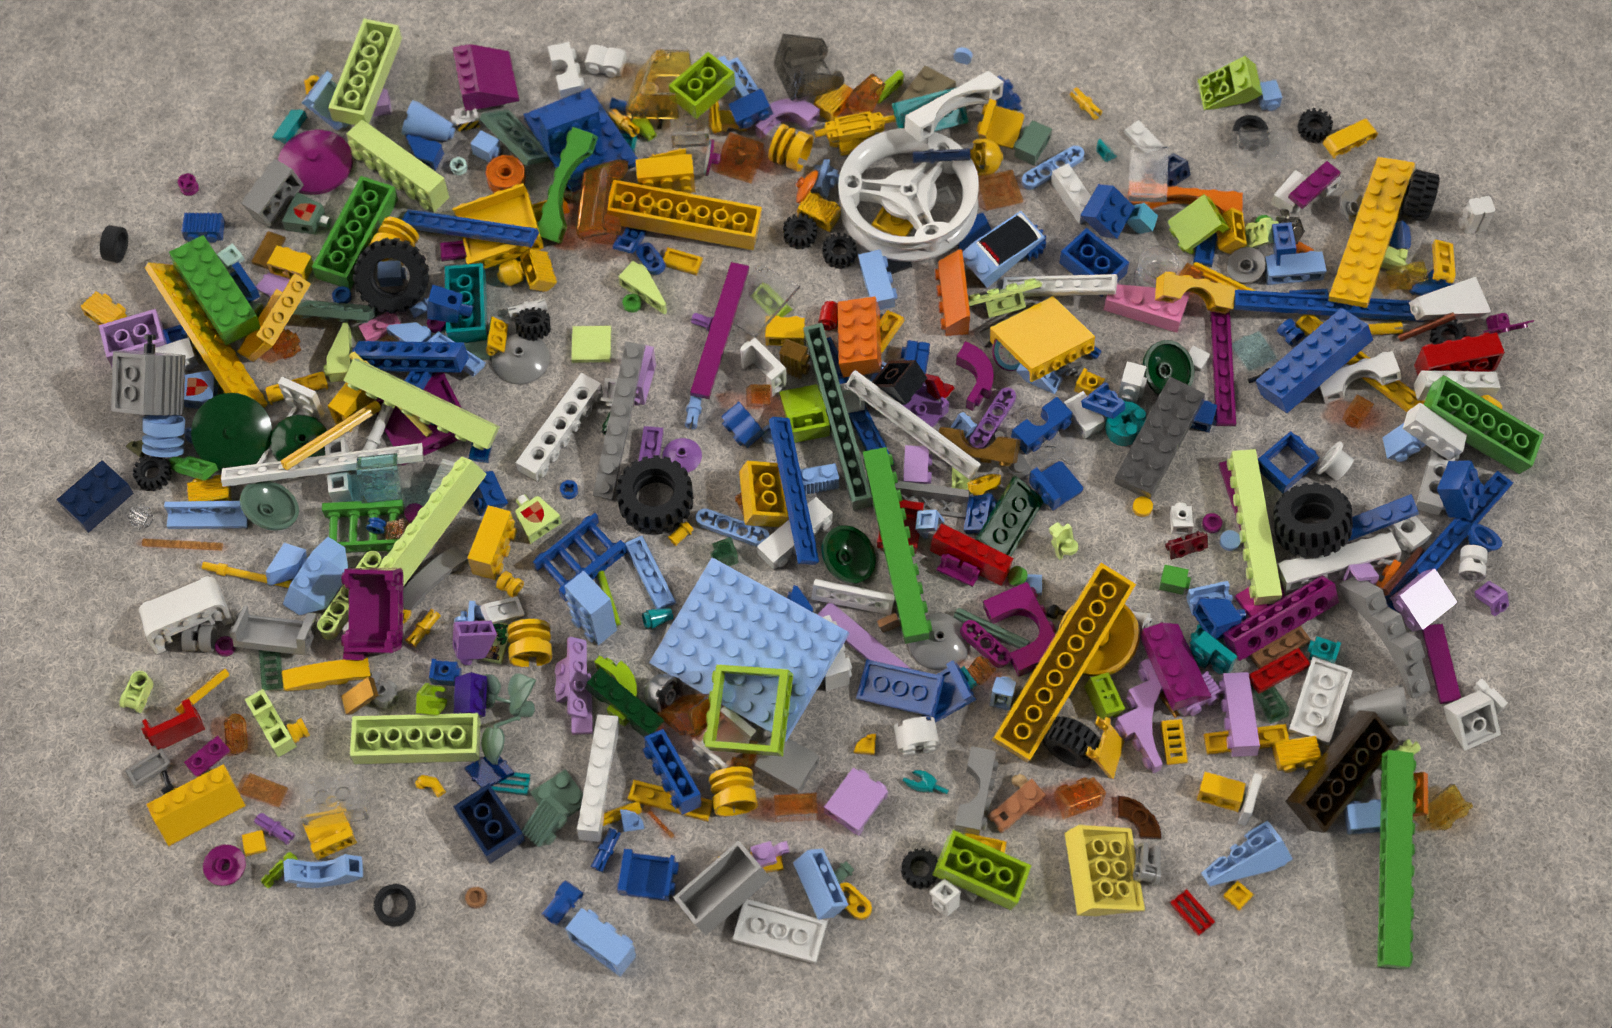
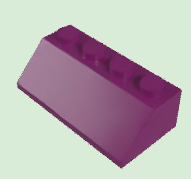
M1159 623L1142 630L1140 640L1172 711L1212 697L1179 624Z

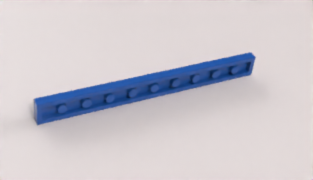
M1235 290L1234 310L1332 316L1342 308L1357 318L1416 321L1415 316L1410 310L1409 302L1411 301L1370 298L1368 307L1364 308L1329 301V295Z
M1496 471L1484 485V492L1480 496L1478 507L1475 509L1472 518H1455L1392 591L1385 596L1387 606L1398 612L1394 608L1390 597L1423 571L1434 568L1437 571L1468 536L1470 527L1473 524H1479L1514 482L1499 471Z

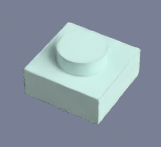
M233 243L217 253V256L228 270L233 268L232 265L234 263H241L245 260Z

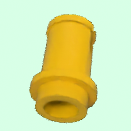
M687 521L681 522L680 527L669 535L668 539L677 546L687 535H692L694 529Z

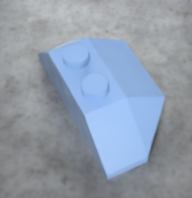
M329 537L320 543L312 551L290 584L283 605L298 615L327 609L342 586L341 577L344 569L348 568L346 548Z

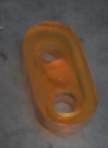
M233 713L224 720L225 744L230 749L231 754L239 755L248 747L247 726L243 716Z

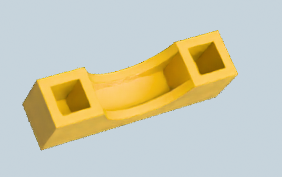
M1164 272V274L1156 278L1155 300L1173 304L1181 299L1185 292H1192L1202 298L1208 311L1226 314L1234 309L1235 287L1228 286V283H1213L1209 279H1193V276L1190 275L1178 276L1174 272Z

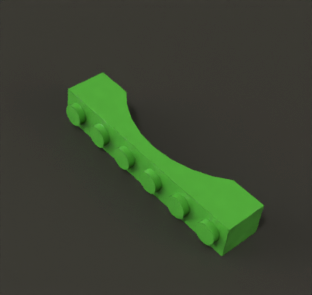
M572 127V130L568 132L566 137L567 145L561 152V162L559 167L555 169L553 185H550L548 189L549 197L547 203H544L541 220L537 222L542 238L559 244L562 243L568 227L563 210L566 185L575 169L593 154L598 136Z

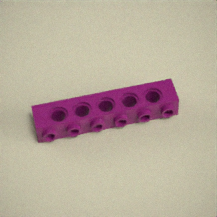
M1322 575L1222 633L1226 648L1237 656L1236 659L1238 661H1241L1305 622L1315 618L1317 615L1329 610L1339 603L1335 583Z

